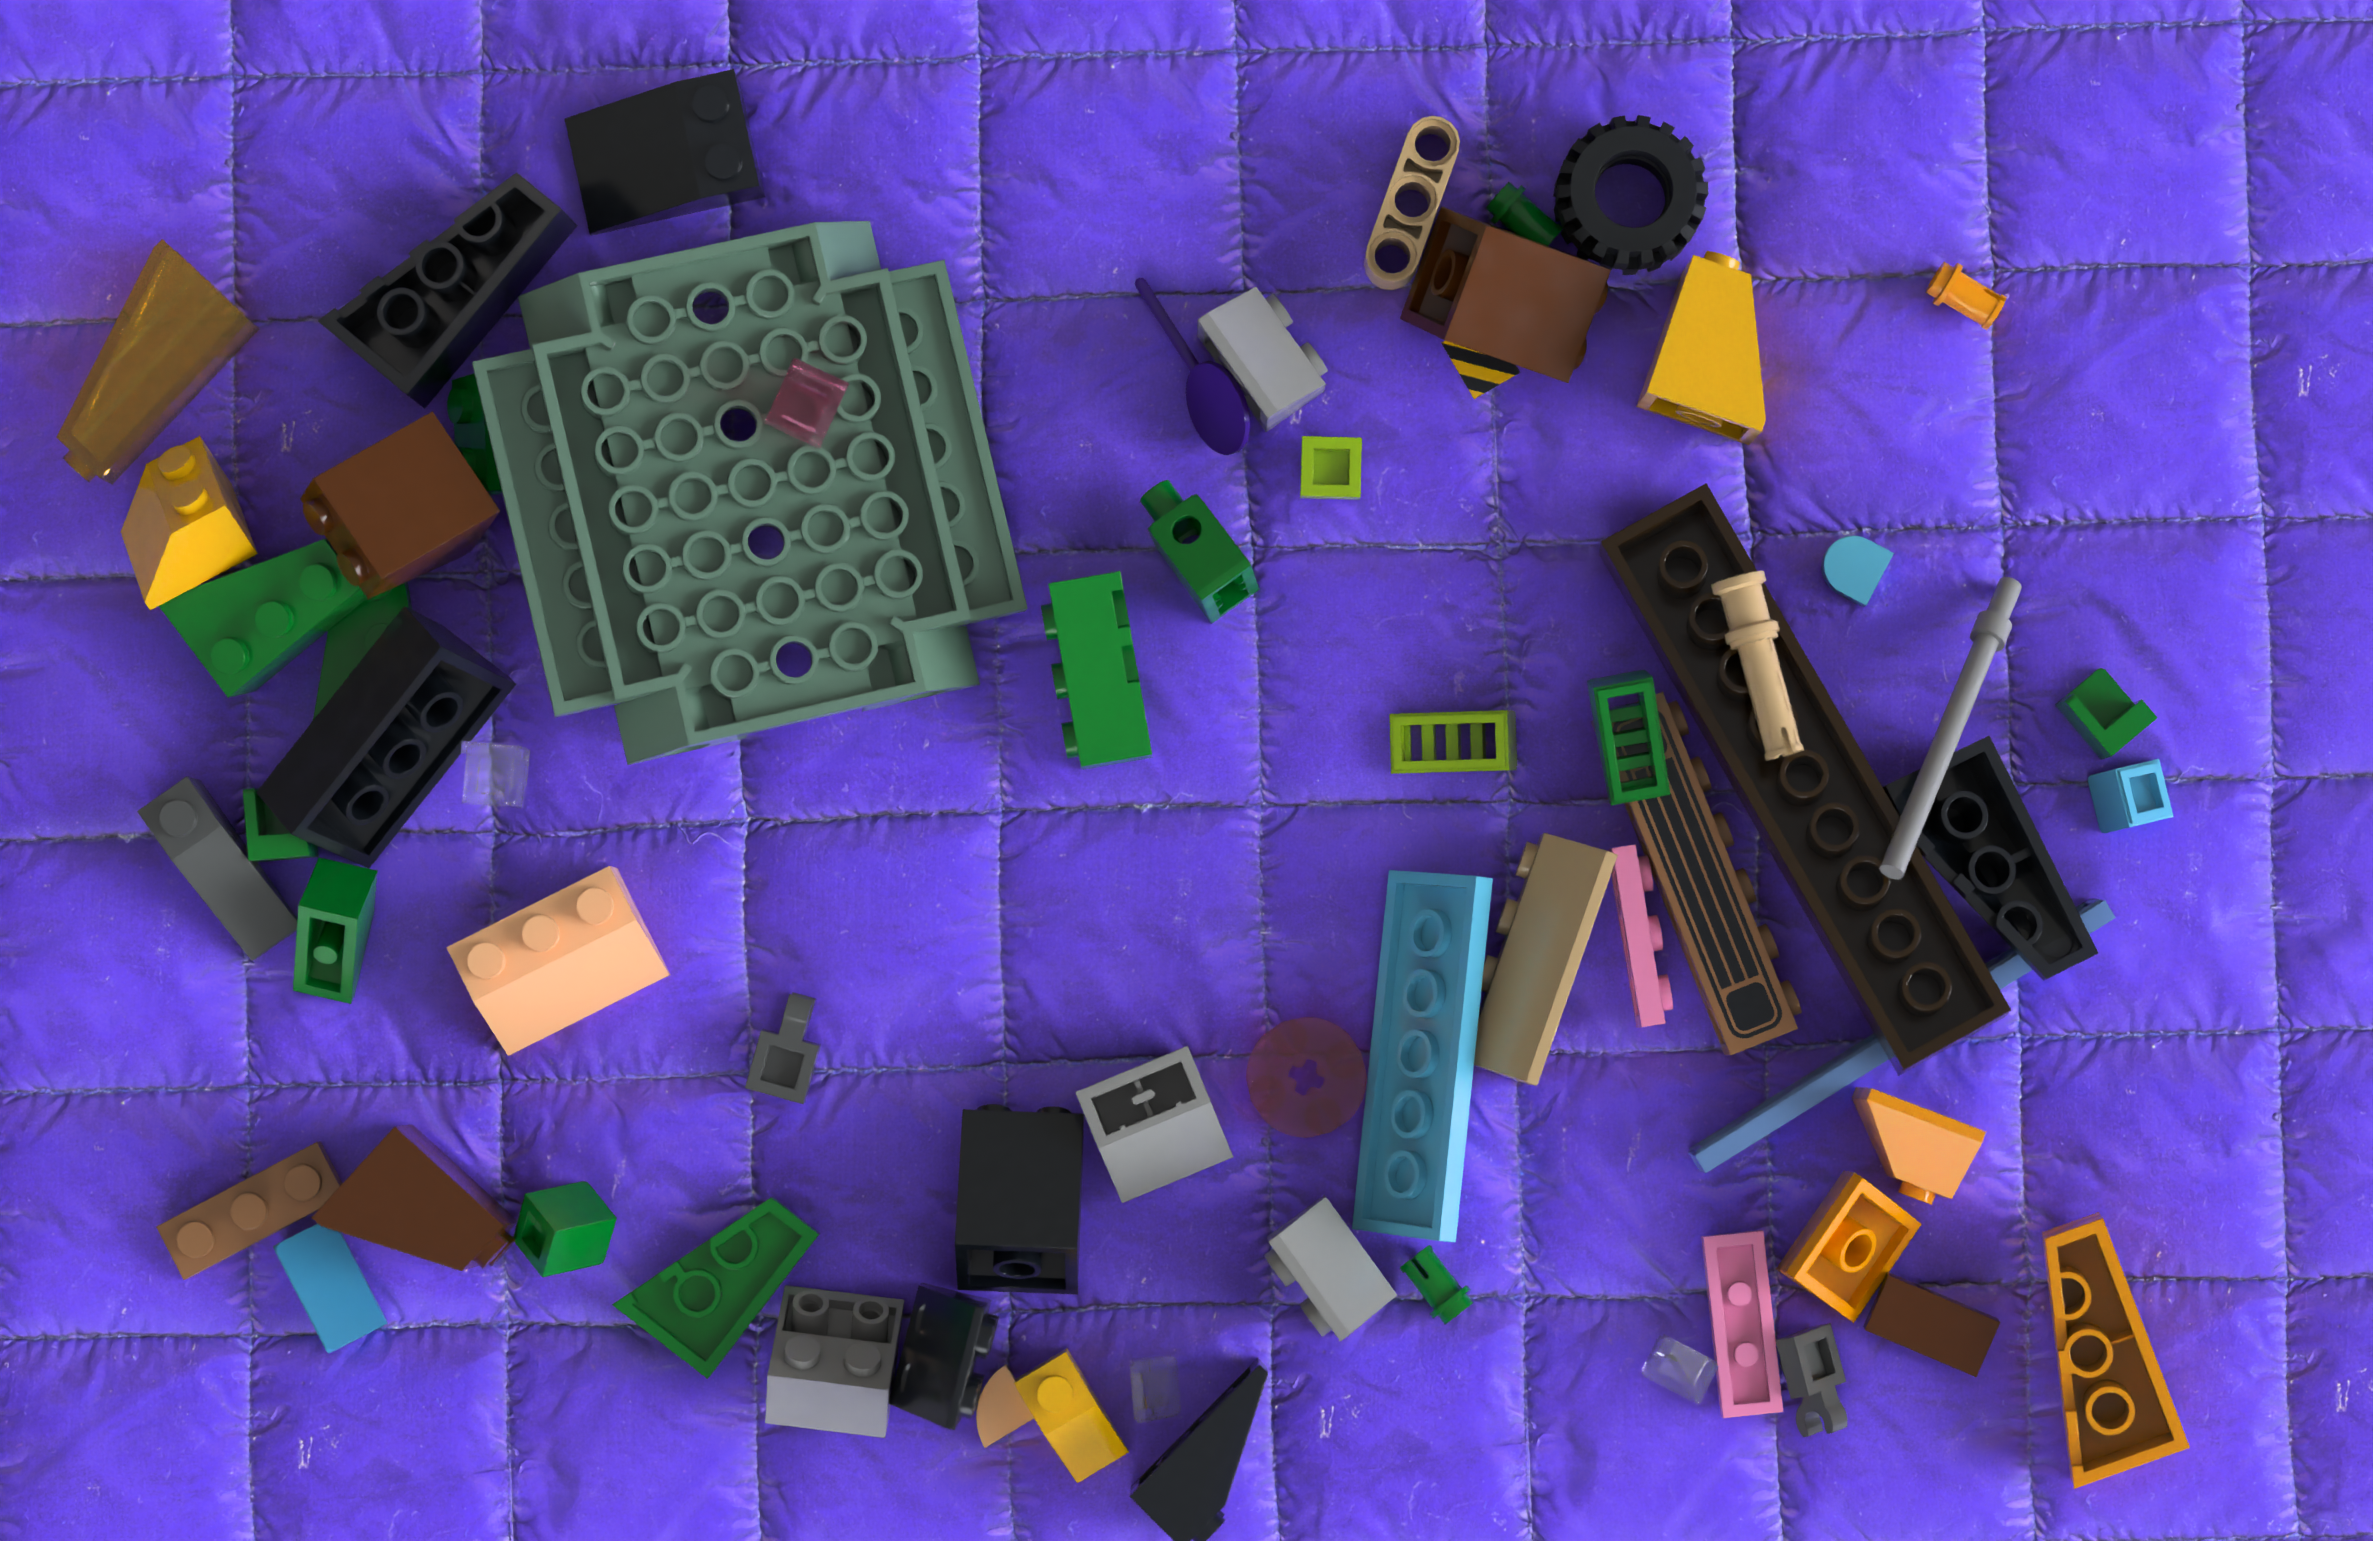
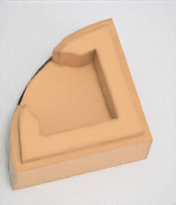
M1007 1364L999 1368L984 1386L978 1401L976 1422L978 1434L984 1448L1034 1419L1014 1385L1015 1377Z

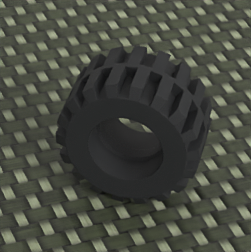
M1625 115L1614 117L1605 126L1598 123L1588 129L1586 136L1582 139L1578 138L1570 148L1559 170L1553 193L1556 200L1553 209L1556 222L1560 221L1562 225L1561 235L1566 244L1568 245L1572 242L1578 249L1576 255L1586 260L1590 258L1599 263L1600 266L1610 270L1612 268L1623 270V275H1636L1638 270L1646 268L1648 272L1660 268L1665 261L1669 259L1672 261L1678 256L1687 243L1690 242L1703 220L1706 207H1704L1705 200L1708 196V182H1704L1702 176L1705 166L1701 157L1695 159L1691 153L1694 145L1686 136L1680 140L1673 135L1672 132L1675 127L1664 121L1661 127L1650 124L1651 117L1638 115L1635 121H1626ZM1620 164H1632L1651 172L1660 182L1665 195V205L1661 215L1653 223L1637 228L1621 226L1606 217L1595 197L1597 181L1605 170Z

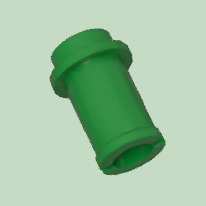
M1508 181L1485 207L1493 215L1490 221L1494 224L1500 221L1513 233L1548 246L1563 229L1560 224L1557 225L1523 194L1526 190L1524 186L1521 185L1517 189Z
M1428 1245L1416 1254L1414 1258L1400 1267L1401 1271L1406 1273L1434 1311L1430 1313L1433 1319L1438 1316L1446 1325L1473 1304V1301L1466 1294L1470 1291V1288L1467 1285L1461 1288L1433 1252L1431 1245Z

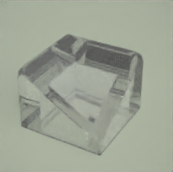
M1663 1334V1336L1659 1335L1642 1368V1374L1655 1383L1699 1405L1719 1366L1716 1365L1717 1361Z

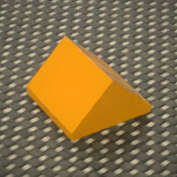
M1844 1170L1776 1270L1854 1323L1884 1280L1886 1273L1891 1270L1922 1224L1855 1172Z

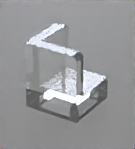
M462 741L461 753L466 755L462 803L525 809L530 749L518 745Z

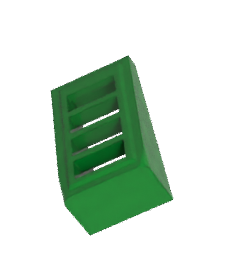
M1638 670L1587 680L1591 711L1611 806L1671 795L1653 677L1646 670ZM1637 693V703L1609 707L1608 698ZM1642 718L1643 727L1617 732L1612 731L1611 723ZM1644 742L1647 744V752L1616 757V747ZM1651 766L1653 776L1620 782L1619 771Z

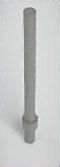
M2002 577L1999 579L1987 610L1978 614L1970 633V638L1973 642L1880 865L1881 873L1889 878L1901 879L1904 875L1994 654L2004 648L2011 632L2012 623L2009 618L2022 589L2021 584L2013 578Z

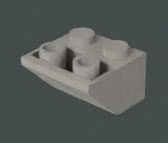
M1188 1046L1075 1092L1122 1203L1233 1158Z
M1325 1195L1266 1237L1273 1249L1264 1255L1265 1259L1286 1287L1295 1281L1298 1282L1308 1296L1305 1301L1300 1303V1306L1322 1337L1332 1330L1337 1338L1342 1341L1397 1296L1396 1292Z
M785 1285L767 1375L765 1423L885 1438L891 1408L889 1401L895 1381L904 1300Z

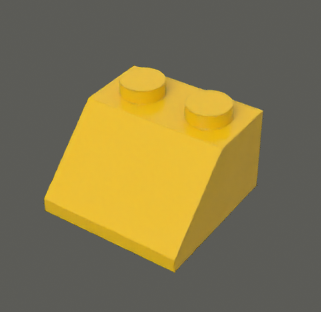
M200 436L183 445L168 449L160 457L146 464L121 529V535L144 602L149 610H152L258 553L233 486Z

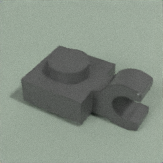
M794 992L789 994L779 1033L767 1029L760 1031L745 1088L793 1102L805 1103L821 1044L804 1040L816 998Z
M1831 1323L1812 1326L1775 1340L1791 1399L1803 1397L1796 1413V1423L1801 1435L1808 1437L1823 1431L1820 1416L1824 1421L1827 1434L1846 1428L1847 1414L1838 1398L1835 1387L1846 1382Z

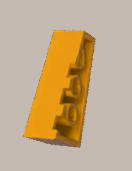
M2096 1212L2042 1232L2070 1478L2074 1489L2190 1448L2101 1214Z

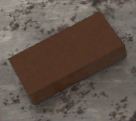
M1887 1272L1863 1327L1868 1332L1977 1377L2000 1325V1321L1996 1317Z

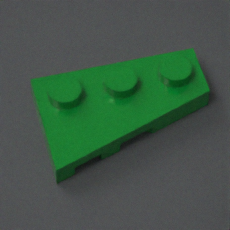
M771 1197L612 1305L708 1379L820 1233L774 1197Z

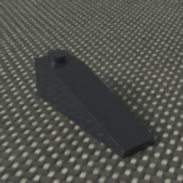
M1990 736L1954 752L1916 843L1922 856L2042 980H2046L2098 954ZM1920 769L1883 787L1899 817L1903 813Z

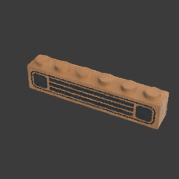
M1660 692L1655 695L1671 795L1624 803L1644 856L1647 855L1649 858L1652 876L1724 1055L1731 1056L1798 1029L1793 1016L1801 1014L1802 1011L1790 981L1779 982L1771 960L1778 958L1779 953L1768 926L1763 924L1757 927L1748 905L1757 901L1751 881L1744 868L1734 870L1726 848L1734 845L1729 826L1721 812L1712 815L1704 792L1712 789L1706 769L1699 756L1692 759L1689 758L1681 737L1689 734L1684 714L1676 700L1667 703L1664 693ZM1642 717L1611 723L1613 732L1643 727ZM1591 721V724L1595 731L1594 721ZM1646 742L1615 748L1616 757L1648 751ZM1651 766L1619 771L1620 782L1653 776Z

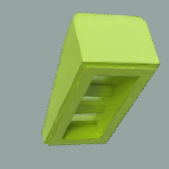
M1514 710L1389 714L1391 774L1517 770L1516 713ZM1485 723H1495L1496 759H1486ZM1445 724L1446 760H1437L1436 725ZM1460 724H1470L1471 759L1461 760ZM1411 725H1421L1422 761H1412Z

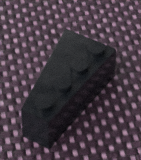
M517 172L454 219L455 224L432 241L426 239L410 251V257L381 278L378 275L359 290L361 294L339 310L334 308L318 320L319 323L424 409L578 226L559 206Z

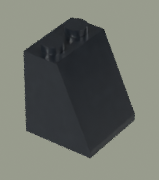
M997 1104L982 1105L976 1110L963 1109L955 1232L958 1290L1078 1295L1084 1114H1075L1068 1109L1054 1106L1040 1108L1037 1112L1011 1111L1010 1108Z

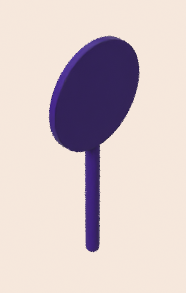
M1138 278L1135 281V287L1190 371L1186 383V402L1196 431L1201 439L1219 454L1231 455L1239 452L1246 445L1250 433L1249 409L1240 385L1234 376L1221 364L1213 361L1199 364L1146 280Z

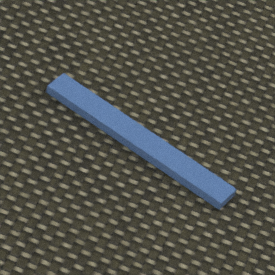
M2088 899L2076 907L2089 934L2116 918L2105 900ZM2012 948L1985 964L2000 990L2032 970ZM1873 1033L1690 1147L1688 1154L1698 1170L1707 1173L1889 1059Z

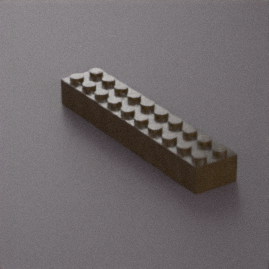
M1707 483L1602 540L1599 553L1601 559L1898 1076L2004 1018L2011 1011L2010 1006L1917 846L1914 848L1901 879H1892L1881 873L1880 865L1900 817L1765 583H1763L1761 586L1770 619L1778 621L1780 630L1777 632L1778 638L1773 639L1800 742L1804 747L1803 751L1784 757L1780 755L1779 758L1771 760L1765 759V750L1738 649L1731 650L1730 645L1726 644L1724 635L1729 631L1723 605L1720 596L1713 595L1711 585L1718 581L1757 570Z

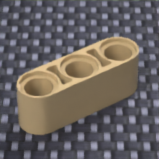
M1428 116L1421 118L1412 125L1406 136L1369 239L1364 259L1367 277L1374 285L1381 289L1395 290L1404 287L1411 281L1419 265L1459 152L1460 139L1458 131L1451 122L1443 117ZM1424 135H1437L1447 144L1448 153L1441 160H1425L1416 151V141ZM1406 190H1416L1427 199L1428 209L1421 216L1407 217L1400 213L1396 207L1395 198L1397 195ZM1384 246H1397L1407 255L1408 265L1401 272L1394 274L1386 273L1376 264V252Z

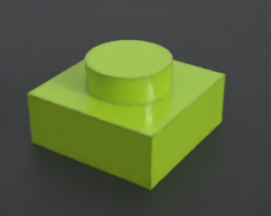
M1302 436L1300 498L1360 500L1362 438Z

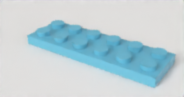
M1389 870L1352 1229L1435 1241L1456 1242L1493 878Z

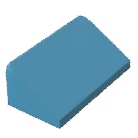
M316 1224L273 1246L327 1353L334 1352L388 1324L341 1232Z

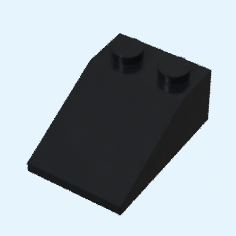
M734 69L673 82L564 118L589 234L591 236L765 197L741 85Z
M1259 1358L1131 1486L1130 1498L1173 1541H1190L1191 1539L1194 1541H1206L1225 1521L1223 1518L1225 1514L1221 1509L1226 1505L1268 1376L1267 1367Z

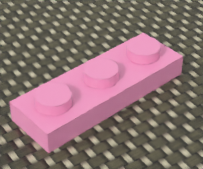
M1636 844L1611 848L1607 851L1618 854L1611 878L1636 1028L1666 1024L1664 1011L1673 1010V999L1668 975H1657L1654 952L1663 950V939L1658 915H1647L1644 892L1653 891L1649 858L1647 855L1638 857Z
M1756 1230L1701 1236L1721 1417L1731 1418L1783 1412L1764 1231Z

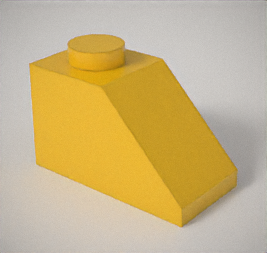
M1068 1348L1015 1379V1387L1044 1436L1077 1483L1129 1453V1450Z

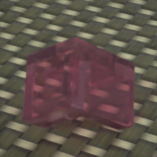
M793 358L764 423L820 449L849 383Z

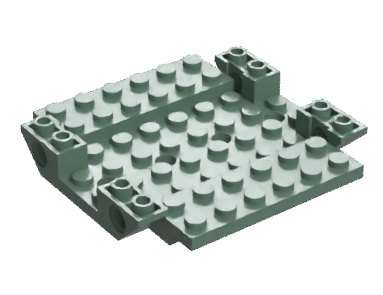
M870 221L813 222L576 273L518 296L530 349L472 361V366L555 718L614 705L627 765L745 739L747 734L860 708H862V711H868L980 685L967 627L963 625L1025 612L1028 608L945 260L894 271H888V268L881 269ZM707 292L720 295L728 306L726 317L716 324H707L700 321L693 311V302L699 295ZM741 409L753 417L756 430L749 439L737 442L730 440L723 434L720 421L728 411ZM762 526L772 527L777 530L783 539L782 552L772 559H761L755 556L748 545V537L753 530ZM788 644L803 646L811 657L809 671L800 677L784 675L776 663V655L780 648Z

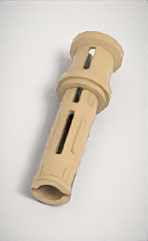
M1755 571L1718 581L1712 584L1711 588L1713 595H1718L1721 598L1729 631L1724 635L1726 644L1730 645L1731 650L1738 649L1765 750L1764 756L1766 760L1779 758L1780 755L1784 757L1804 750V747L1800 742L1773 639L1778 638L1777 632L1780 629L1778 621L1770 619L1761 586L1766 581L1764 571Z

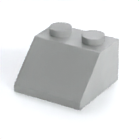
M1254 287L1200 317L1197 320V336L1215 362L1224 366L1237 380L1245 396L1248 408L1265 432H1268L1325 391L1326 383L1321 376L1328 372L1320 356L1308 342L1299 347L1286 327L1291 325L1293 320L1279 299L1273 293L1264 298L1258 288Z

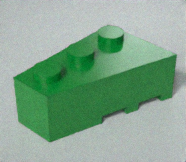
M323 539L194 587L159 605V607L229 698L259 689L366 600L367 597L359 585L354 586L347 581L338 566V554L329 541Z
M1121 571L1048 583L1052 603L1041 605L1047 641L1058 639L1062 658L1061 663L1051 664L1057 700L1069 698L1073 720L1061 723L1067 759L1079 757L1081 769L1085 770L1153 758Z

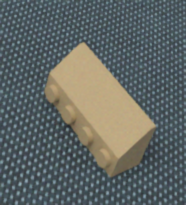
M1547 833L1540 835L1537 845L1526 842L1515 873L1516 876L1525 879L1517 901L1509 898L1506 899L1495 932L1505 935L1498 958L1487 955L1484 961L1481 991L1485 992L1479 1010L1474 1066L1528 1085H1538L1618 854Z

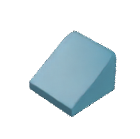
M2159 759L2093 774L2088 777V785L2099 829L2102 833L2174 817Z

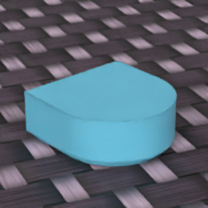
M1846 536L1834 542L1826 550L1821 563L1822 576L1828 587L1835 593L1865 607L1894 553L1864 537Z

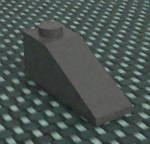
M186 776L137 811L171 861L251 961L256 960L297 931V917L260 864L248 861L246 844L201 780Z

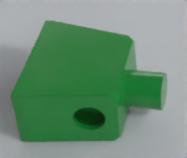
M1164 480L1152 487L1141 497V504L1155 521L1148 528L1154 545L1211 624L1260 590L1250 562L1197 494L1183 500L1171 482ZM1189 536H1199L1196 541L1190 544H1182Z

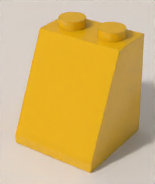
M1706 251L1704 258L1693 255L1681 273L1636 407L1750 445L1762 432L1766 421L1751 274L1738 270L1740 265L1738 260L1717 252Z

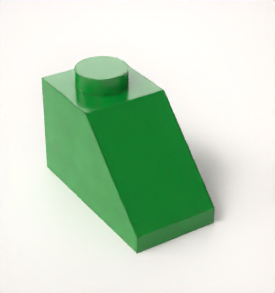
M318 858L298 905L293 991L349 1004L352 1003L374 916L377 870Z

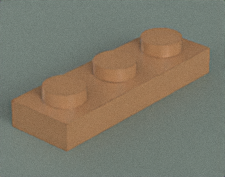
M316 1142L156 1226L183 1280H186L315 1213L342 1185V1182L322 1143Z

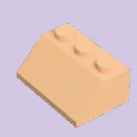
M608 866L446 947L474 1004L508 1056L670 975L618 869L612 866Z

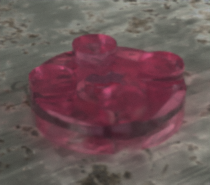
M1302 1017L1284 1021L1265 1033L1254 1046L1246 1069V1081L1250 1100L1264 1121L1284 1134L1303 1138L1330 1133L1350 1120L1363 1100L1367 1083L1362 1054L1349 1034L1336 1024L1315 1017ZM1310 1059L1317 1063L1316 1074L1324 1078L1323 1084L1320 1089L1310 1087L1306 1095H1301L1295 1092L1296 1081L1288 1077L1289 1071L1292 1066L1303 1067L1306 1060Z

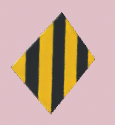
M1446 340L1441 343L1474 399L1520 373L1518 367L1512 363Z

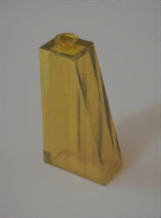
M163 239L153 248L57 435V438L69 449L63 459L88 482L97 475L102 480L113 484L260 329Z

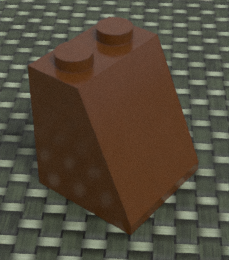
M1441 206L1400 319L1448 342L1569 383L1573 370L1577 369L1584 359L1587 348L1586 335L1593 316L1605 303L1608 293L1607 279L1611 270Z
M433 411L314 477L300 498L303 503L304 516L310 527L318 535H325L338 554L337 563L344 577L352 585H359L368 599L468 554L500 512Z
M414 1125L395 1126L312 1216V1219L322 1227L459 1271L477 1266L484 1269L488 1264L493 1266L515 1242L516 1239L509 1232L518 1221Z

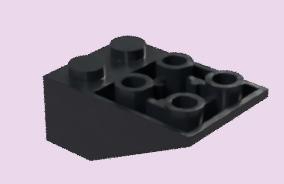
M926 1283L919 1284L889 1404L951 1430L956 1429L962 1417L971 1419L972 1414H974L977 1408L985 1376L974 1372L977 1356L986 1358L989 1351H991L999 1316L988 1313L991 1304L990 1299Z

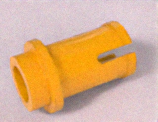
M1943 262L1926 289V293L1934 297L1933 304L1939 306L1943 302L1980 324L1985 330L1989 329L2004 306L2007 297L1997 294L1962 273L1963 266L1959 263H1956L1953 267Z

